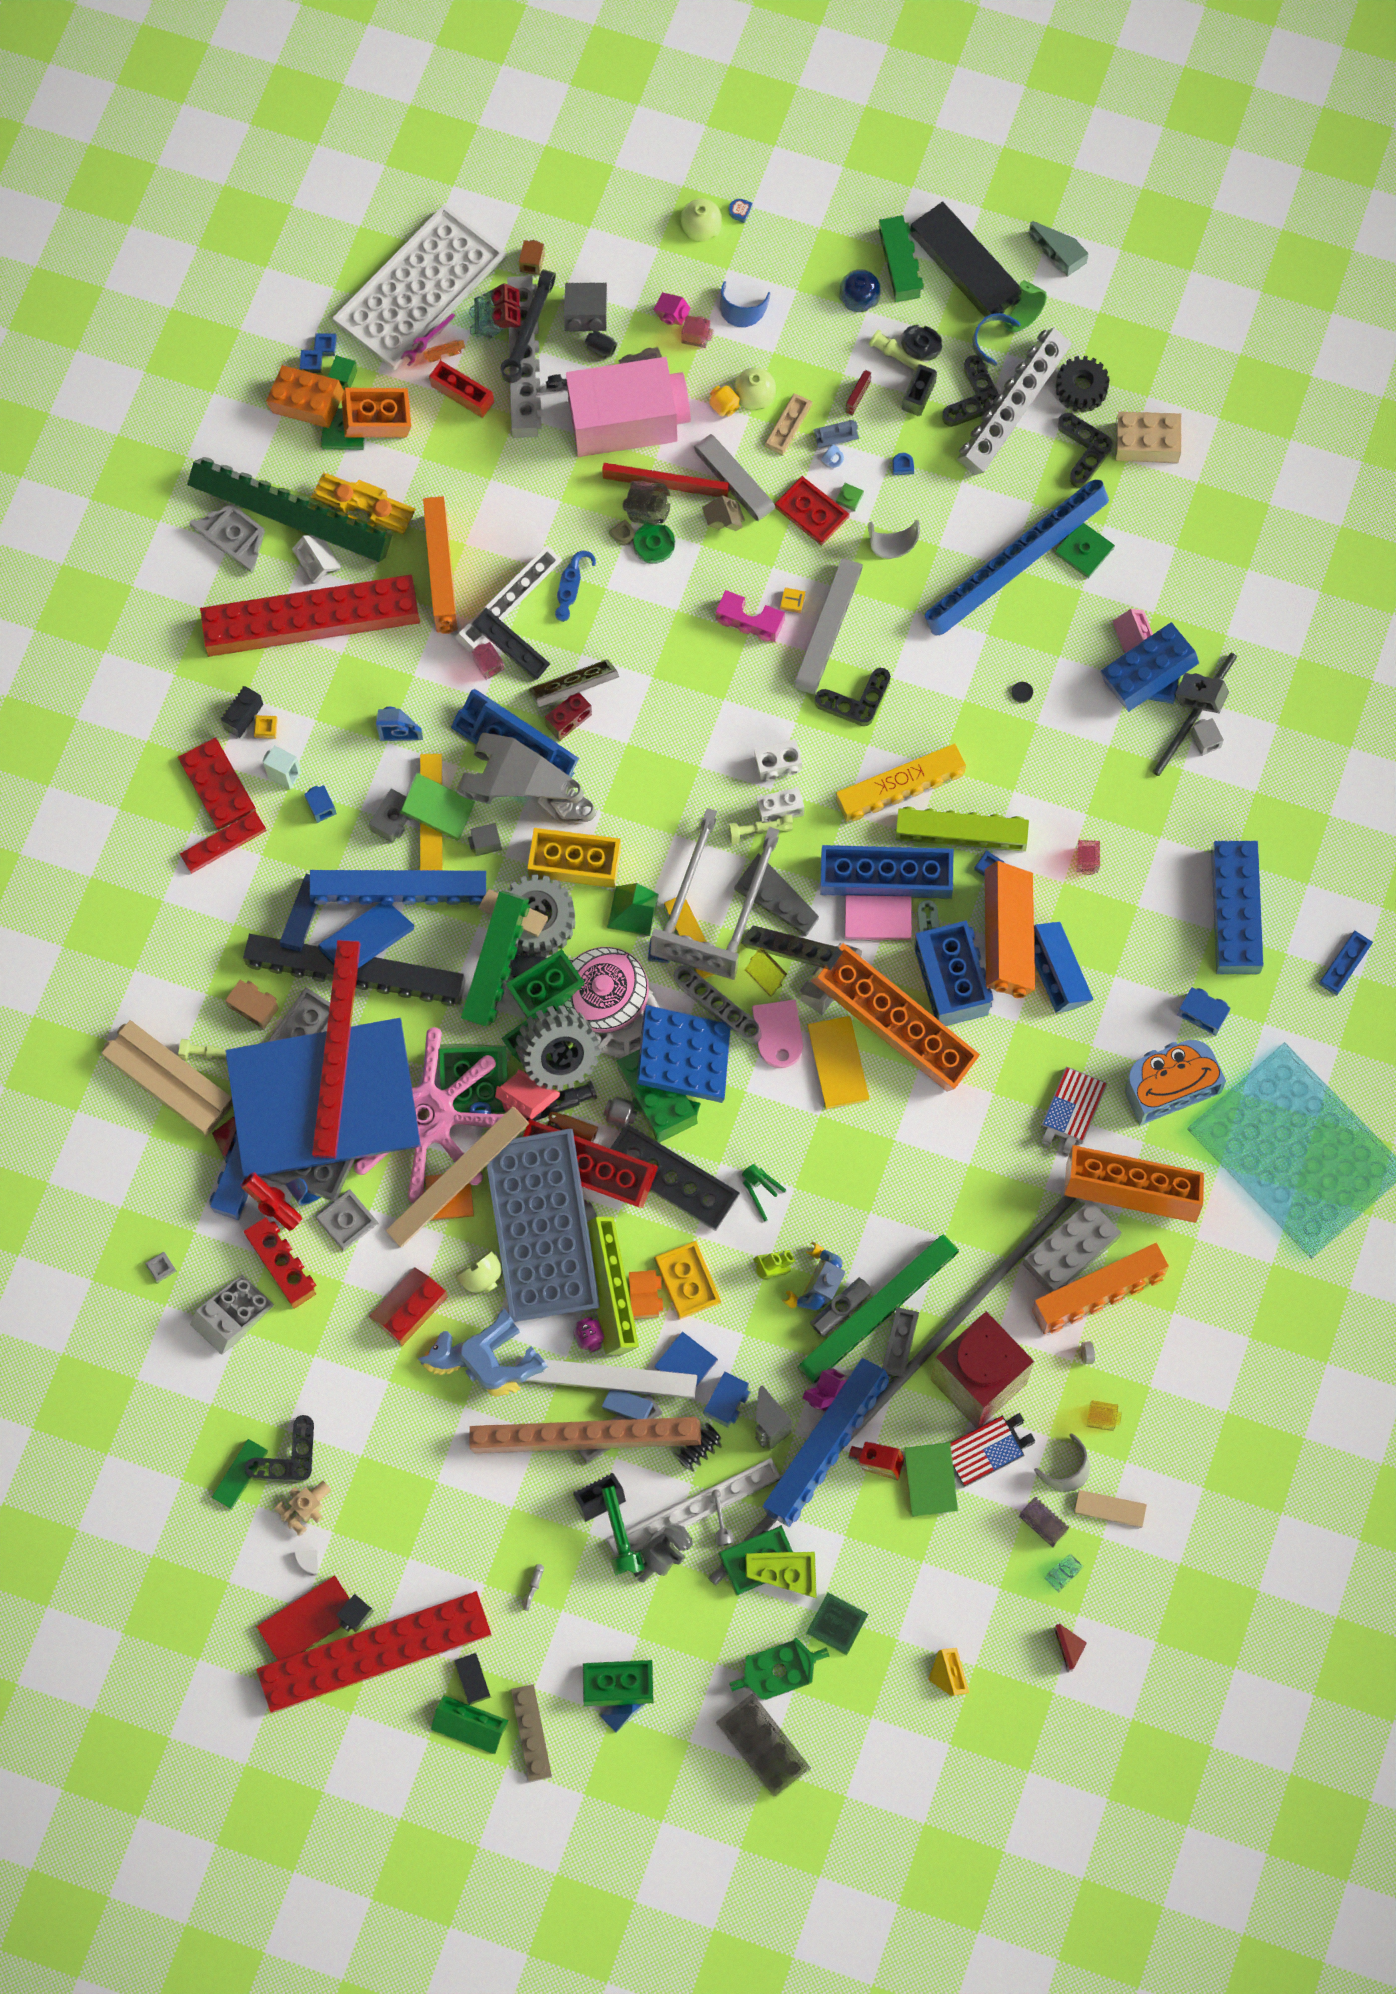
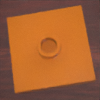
M443 1174L425 1176L426 1191ZM468 1183L430 1221L473 1217L471 1184Z

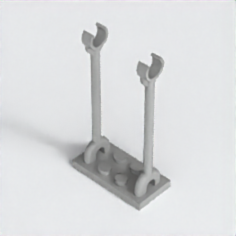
M707 808L703 816L700 835L669 920L665 924L663 931L654 928L651 935V955L735 980L739 957L737 953L738 945L771 852H774L779 839L777 836L780 830L772 827L768 828L763 844V852L732 939L726 950L721 949L709 942H698L689 936L674 934L677 920L708 835L712 833L717 820L715 818L717 811Z

